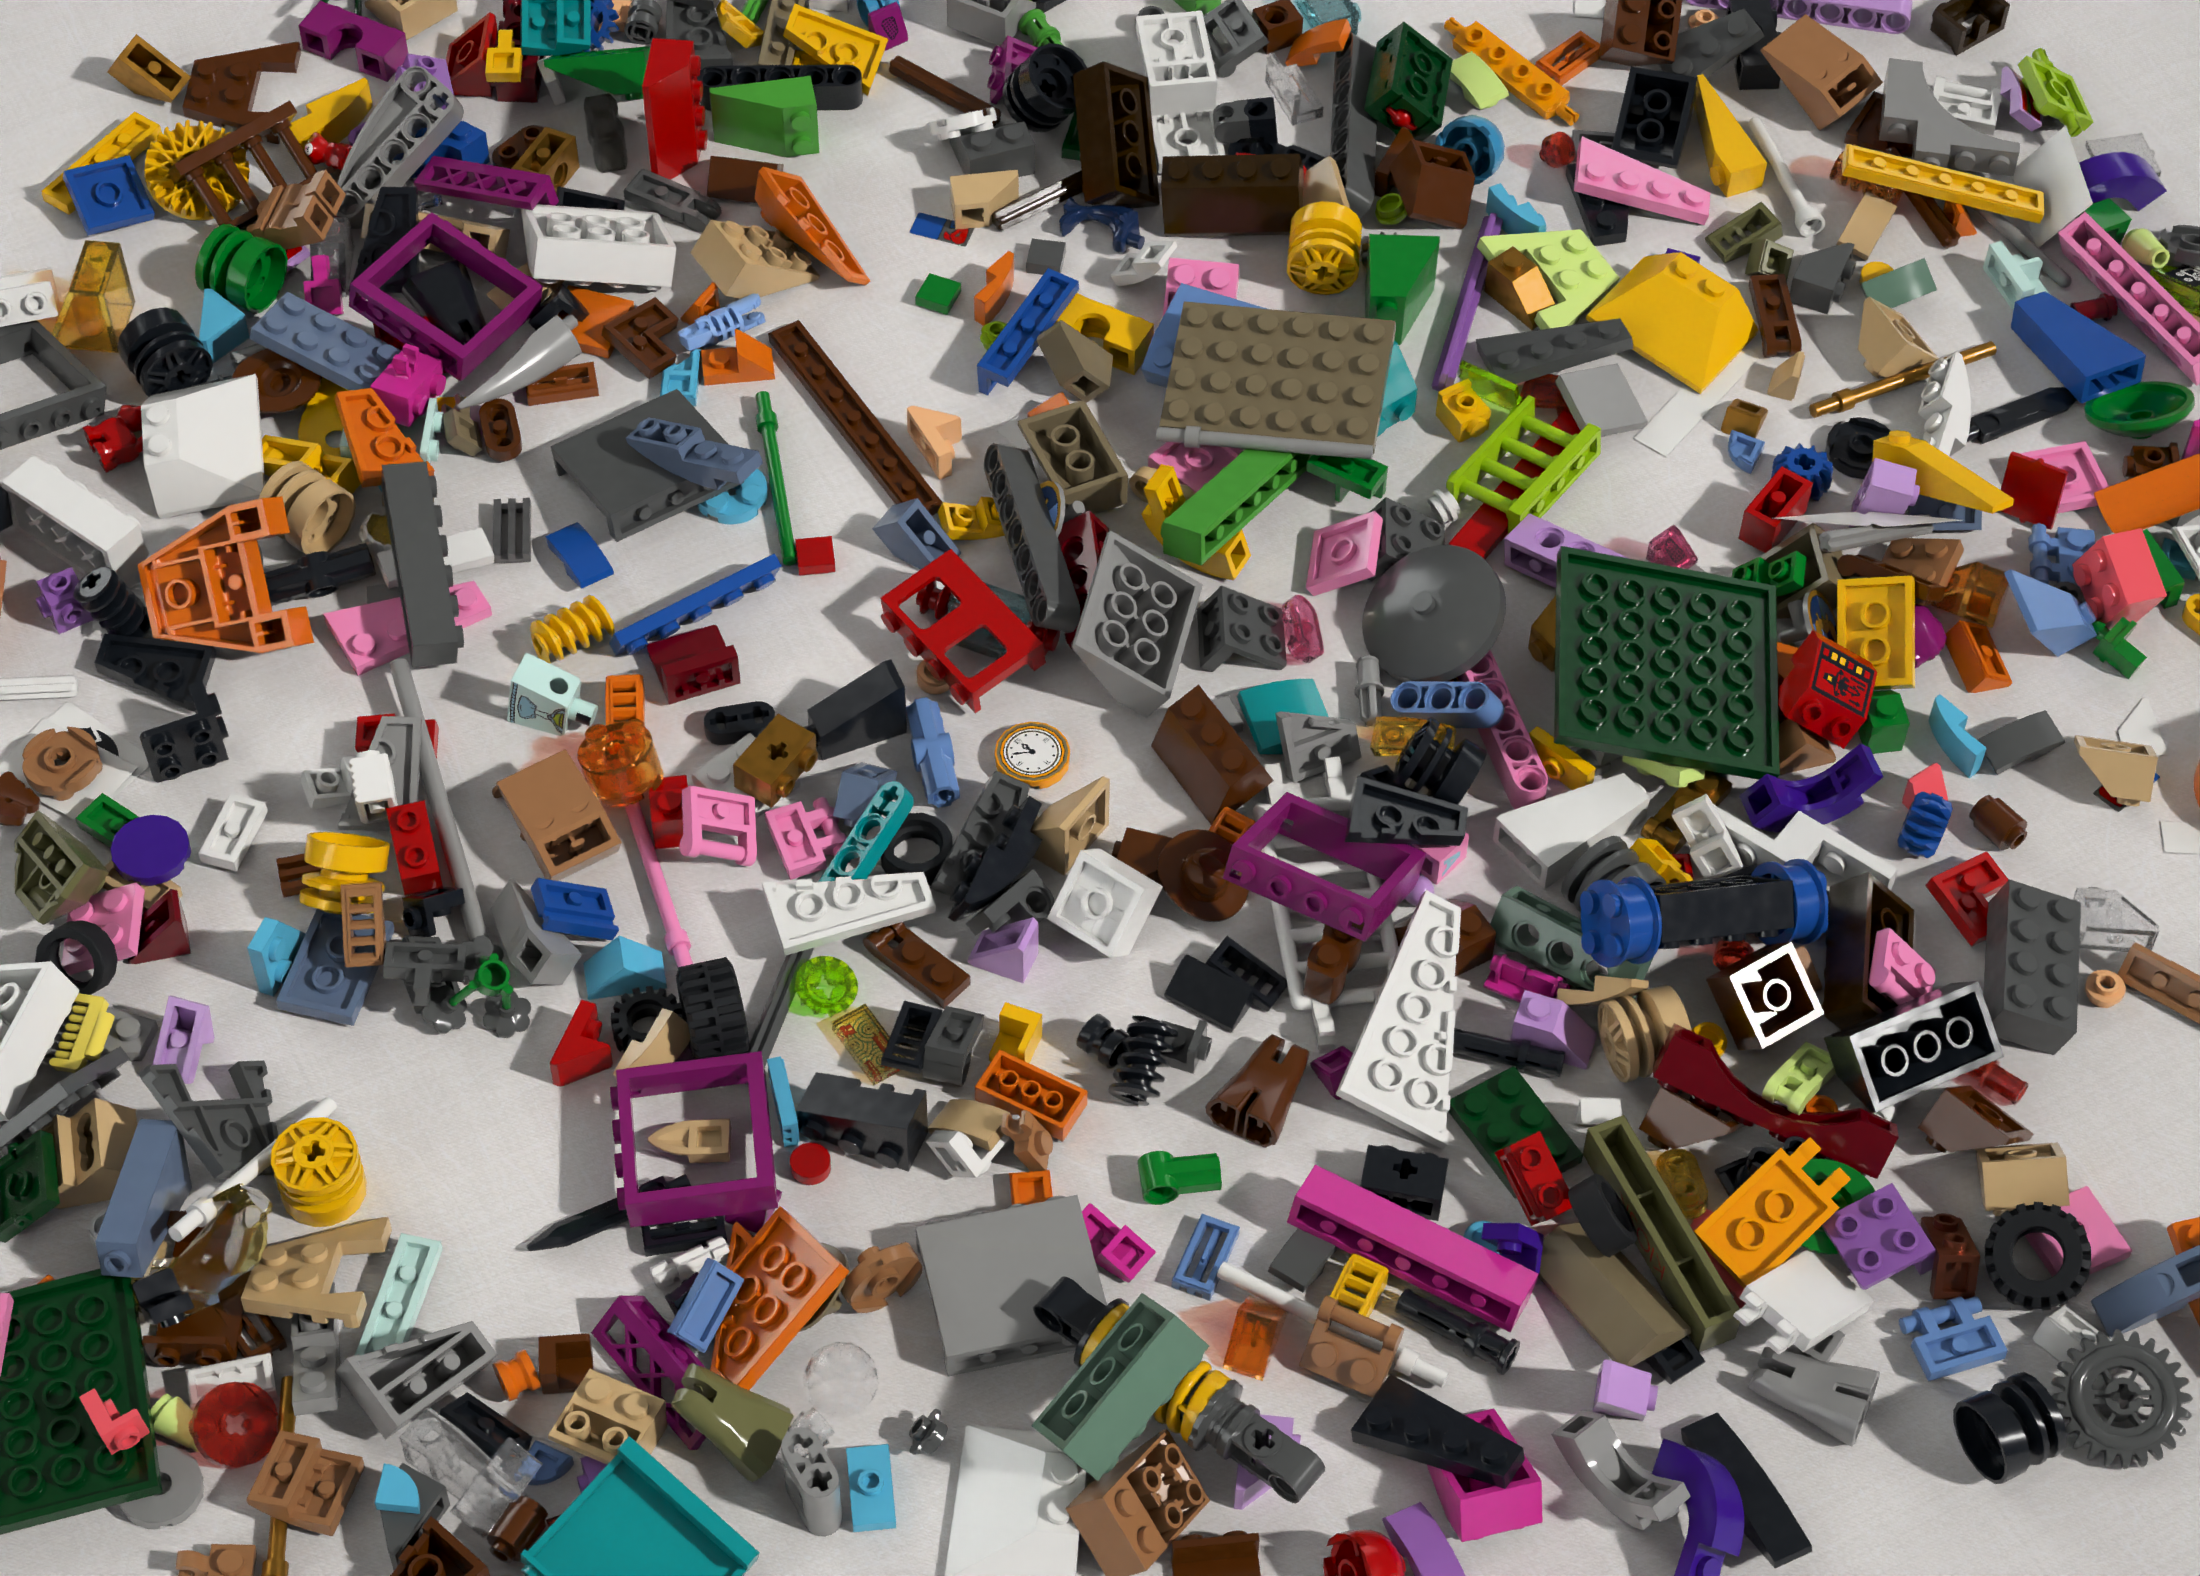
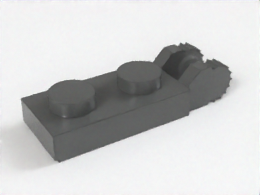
M641 169L623 190L625 200L681 223L685 222L690 229L702 233L710 222L708 217L714 220L722 213L721 207L717 202L701 195L699 191L645 169Z

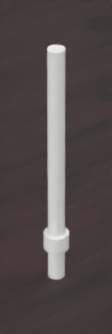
M326 1097L297 1122L306 1118H327L336 1110V1103L331 1098ZM277 1138L210 1195L200 1197L187 1208V1214L169 1228L170 1237L179 1242L195 1228L204 1227L217 1216V1210L243 1189L241 1186L249 1184L271 1165V1149Z
M1226 1262L1221 1264L1217 1277L1311 1324H1315L1319 1308ZM1335 1321L1331 1322L1330 1331L1381 1352L1383 1342ZM1404 1347L1403 1350L1397 1349L1392 1362L1395 1365V1370L1409 1377L1414 1374L1441 1388L1444 1386L1449 1375L1448 1372L1420 1359L1421 1354L1407 1347Z

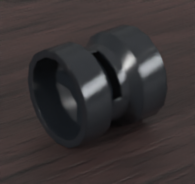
M1096 1014L1086 1022L1080 1031L1076 1045L1087 1054H1096L1098 1061L1111 1069L1119 1064L1118 1056L1122 1053H1127L1122 1048V1043L1124 1039L1131 1036L1122 1029L1115 1030L1111 1027V1022L1101 1014Z

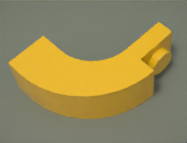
M1161 464L1144 487L1148 505L1141 515L1151 533L1163 546V538L1161 537L1162 523L1165 518L1169 517L1183 505L1186 499L1174 466ZM1241 529L1204 564L1198 565L1182 559L1179 560L1205 574L1235 580L1251 557Z

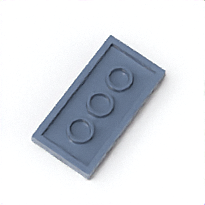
M286 292L251 328L249 339L347 390L370 388V385L393 361V357L401 352V350L289 292Z

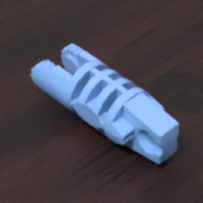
M750 294L725 307L708 313V315L694 320L695 323L678 331L680 343L689 351L700 347L704 349L735 336V329L745 332L765 323V316L761 312L756 311L743 315L761 305L759 294Z

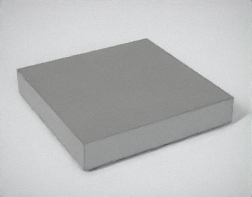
M1618 363L1560 374L1555 380L1580 431L1588 423H1591L1601 428L1602 437L1643 429L1648 422Z

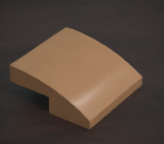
M280 1430L247 1497V1503L257 1510L288 1524L333 1536L365 1468L363 1457L322 1449L320 1438Z

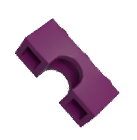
M320 1L298 25L303 50L332 60L338 52L347 48H355L359 71L386 82L396 73L397 68L403 65L408 53L405 32Z

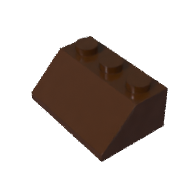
M1199 684L1168 708L1151 747L1211 825L1224 807H1229L1236 811L1274 781Z

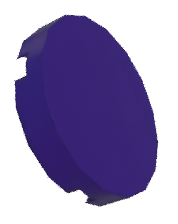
M161 815L138 817L123 825L114 836L110 848L114 867L120 876L131 882V879L145 886L166 883L178 876L185 868L184 863L187 861V858H190L191 854L186 830L178 821Z

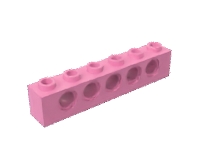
M2086 212L2059 231L2058 236L2063 254L2102 293H2106L2108 296L2113 295L2117 301L2118 308L2198 386L2200 384V323Z

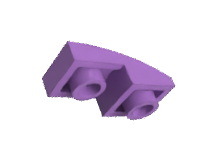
M1421 1502L1382 1519L1391 1542L1402 1557L1407 1558L1414 1576H1465L1445 1535Z

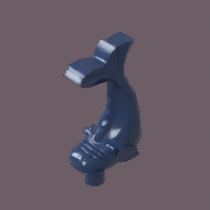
M1071 196L1067 199L1066 204H1063L1064 215L1059 220L1062 236L1069 234L1080 222L1094 220L1104 223L1112 229L1114 234L1112 244L1114 251L1124 253L1129 247L1142 249L1145 238L1140 235L1137 211L1115 205L1082 206L1077 204Z

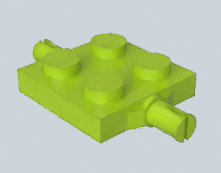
M2038 48L2034 50L2032 58L2026 55L2017 64L2023 76L2022 82L2030 91L2034 100L2032 104L2038 113L2058 119L2064 126H2067L2071 137L2078 136L2082 130L2085 131L2094 123L2073 77L2054 67L2053 63L2049 61L2045 49Z

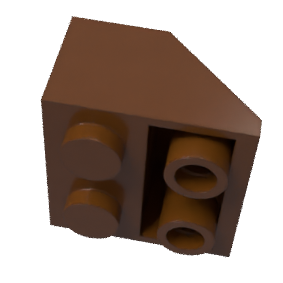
M1606 0L1598 59L1625 66L1672 64L1675 61L1682 0Z
M1411 139L1389 166L1408 216L1416 220L1463 229L1467 224L1475 175L1466 153Z

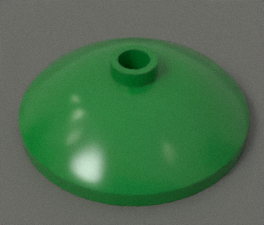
M2148 381L2140 382L2086 402L2084 410L2086 419L2098 429L2122 437L2147 439L2155 434L2166 431L2185 419L2193 410L2195 399L2193 392L2185 386L2170 382Z

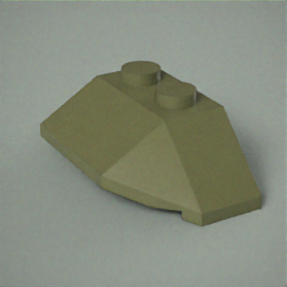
M39 810L36 811L14 841V851L18 853L15 864V894L33 917L43 925L85 905L92 895L97 894L102 889L105 877L109 873L86 845Z

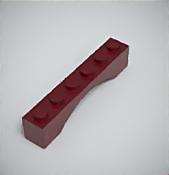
M1675 1023L1653 1064V1078L1658 1079L1657 1083L1664 1089L1674 1093H1679L1682 1090L1695 1096L1694 1100L1700 1105L1712 1110H1716L1717 1107L1732 1113L1731 1116L1734 1120L1745 1126L1753 1127L1754 1124L1769 1130L1768 1133L1773 1138L1783 1143L1791 1136H1798L1805 1140L1811 1137L1821 1148L1814 1156L1815 1158H1831L1856 1169L1864 1177L1866 1175L1875 1179L1879 1177L1899 1138L1897 1124L1861 1108L1825 1113L1803 1111L1798 1116L1788 1111V1107L1763 1099L1762 1096L1750 1090L1733 1075L1720 1058L1710 1039Z

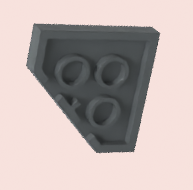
M122 1047L116 1048L59 1081L1 1126L0 1151L4 1155L8 1154L7 1148L10 1144L25 1141L22 1137L29 1131L32 1135L51 1123L53 1121L52 1118L56 1114L66 1115L79 1100L83 1101L99 1088L103 1089L119 1078L121 1073L118 1071V1068L130 1060Z

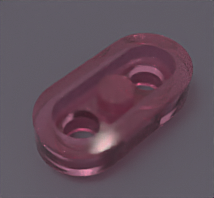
M1295 595L1282 605V620L1288 637L1287 646L1295 659L1311 663L1324 653L1319 621L1311 603L1305 597Z

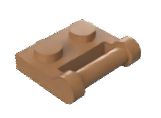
M1326 1295L1320 1305L1316 1322L1299 1366L1374 1398L1386 1380L1402 1339L1404 1328L1393 1323L1390 1327L1338 1305V1300ZM1335 1321L1383 1342L1381 1352L1330 1331L1331 1322Z

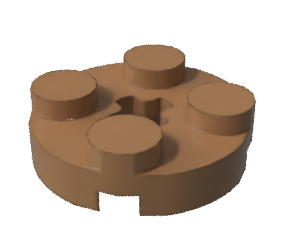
M67 727L68 731L57 733L54 728L45 730L29 741L22 754L24 759L22 769L30 787L41 794L53 796L58 801L68 800L74 793L88 786L97 774L102 771L103 767L93 737L86 731L76 727ZM69 757L67 763L55 766L54 760H65Z
M908 1242L882 1250L878 1246H873L858 1256L857 1261L859 1265L847 1276L840 1292L856 1312L869 1313L877 1311L889 1305L885 1298L896 1291L902 1297L915 1285L922 1274V1265Z

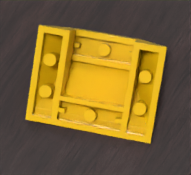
M1682 252L1644 256L1586 316V320L1589 322L1620 318L1632 336L1633 351L1699 394L1711 384L1758 333V328L1739 289Z

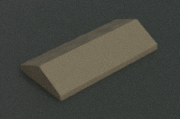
M1579 1222L1558 1225L1544 1238L1538 1277L1613 1361L1633 1367L1691 1334V1327L1621 1251L1611 1257L1603 1255L1589 1239Z

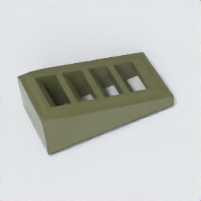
M1761 201L1706 236L1705 242L1724 263H1727L1750 253L1752 242L1763 239L1775 242L1783 237L1782 224ZM1758 225H1760V226L1762 227V228L1759 229V230L1756 228V226H1758ZM1749 230L1752 234L1747 236L1744 231ZM1737 235L1742 241L1737 243L1733 236ZM1726 240L1731 248L1725 250L1719 242Z

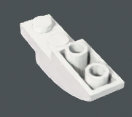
M1958 351L1945 359L1939 358L1928 371L1930 377L1927 386L1921 393L1922 401L1918 414L1926 420L1922 440H1925L1949 457L1966 446L1971 421L1970 386L1962 354Z

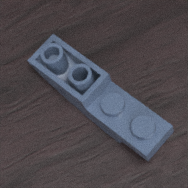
M648 417L641 421L637 428L626 437L627 443L658 466L690 482L715 490H719L727 482L741 484L763 464L759 451L705 440L701 428Z
M2200 1245L2127 1279L2091 1300V1304L2109 1339H2112L2113 1332L2116 1329H2119L2122 1334L2183 1309L2187 1306L2188 1302L2200 1298Z

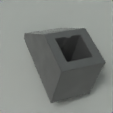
M1844 243L1805 254L1792 280L1790 290L1792 303L1828 315L1833 302L1840 303L1846 286V283L1843 282L1844 278L1850 280L1857 262V260L1851 259L1855 244Z

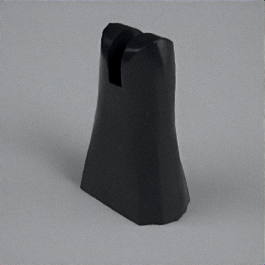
M453 260L412 275L403 285L402 294L422 316L426 315L431 324L462 345L467 343L464 332H467L471 339L487 325L468 270L458 260Z

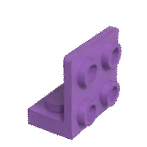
M1893 1183L1835 1212L1822 1224V1228L1863 1290L1911 1265L1915 1266L1920 1276L1933 1269L1936 1250Z

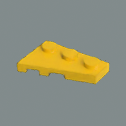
M794 4L783 34L786 39L823 65H853L857 67L862 74L863 93L867 96L888 42V38L798 4Z

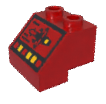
M1812 630L1790 659L1795 667L1778 688V706L1785 717L1844 749L1867 719L1877 671L1871 662Z

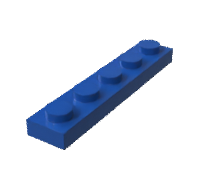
M774 553L614 633L609 645L616 656L627 651L628 655L637 653L648 645L647 640L657 635L664 639L680 629L679 624L689 619L696 623L712 613L711 608L721 603L725 607L730 606L744 597L743 592L755 587L756 591H760L776 581L774 577L782 565Z

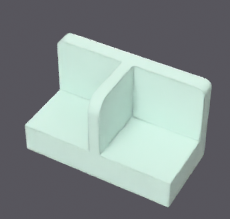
M2002 241L1989 244L1983 269L2013 311L2015 301L2044 291L2049 293L2039 280L2043 264L2039 257L2025 260L2021 254L2011 255Z

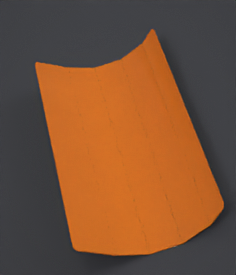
M2200 453L2094 492L2099 509L2111 531L2116 534L2140 528L2143 530L2200 509Z

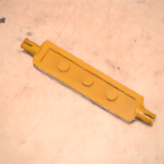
M1450 17L1445 22L1444 29L1455 36L1452 40L1453 49L1461 55L1472 51L1494 71L1510 93L1545 120L1558 115L1570 126L1577 122L1579 114L1567 106L1570 101L1569 91L1477 21L1464 27L1453 17Z

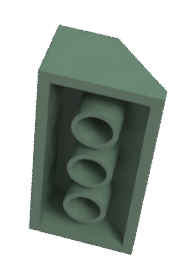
M1141 1293L1031 1426L1098 1481L1103 1474L1108 1473L1116 1466L1119 1455L1127 1445L1144 1432L1147 1421L1156 1410L1172 1398L1175 1387L1184 1376L1200 1364L1203 1354L1209 1345L1175 1314Z

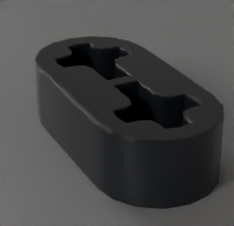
M762 701L714 708L704 717L705 736L708 741L715 745L735 744L749 733L757 738L774 719L775 711L771 705ZM761 717L763 723L756 724L754 718ZM724 723L726 728L718 729L717 724Z

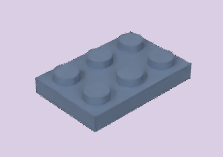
M320 909L316 910L277 997L278 1009L354 1026L380 965L345 967L341 914L328 913ZM361 914L352 915L353 920L374 919V917ZM385 920L386 941L390 942L395 929L393 921ZM375 929L354 930V936L375 935ZM375 945L355 946V953L376 952Z

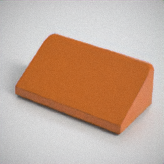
M1959 620L1946 633L1947 639L1945 644L1969 693L2005 688L2012 684V680L1987 626Z

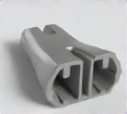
M1764 1347L1758 1361L1760 1369L1754 1371L1748 1388L1769 1401L1803 1417L1847 1445L1853 1446L1873 1399L1880 1372L1858 1366L1820 1361L1786 1350L1781 1354H1777L1770 1347Z

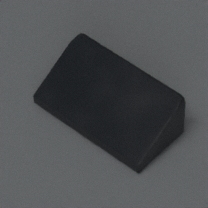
M1186 954L1166 989L1164 997L1233 1032L1252 1005L1253 989Z

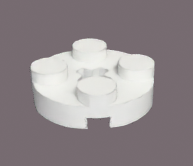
M986 108L987 115L985 116L983 115V110H976L941 119L942 126L939 127L937 121L928 122L931 135H937L938 141L961 136L960 129L970 127L971 133L993 129L992 121L997 120L995 108Z

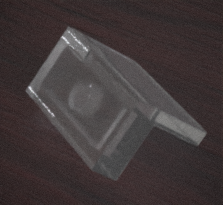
M1274 52L1267 54L1265 82L1292 126L1323 117L1324 107L1297 64L1283 67Z

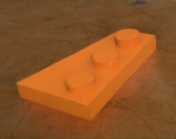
M372 388L336 392V406L362 488L381 485L382 465L424 462L416 452L417 446L410 437L406 438L395 424V417ZM426 461L429 476H434L435 470Z

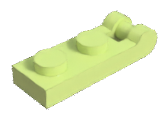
M1805 1042L1770 1077L1763 1090L1762 1098L1771 1103L1775 1101L1781 1102L1788 1106V1111L1799 1116L1806 1104L1836 1073L1829 1052Z

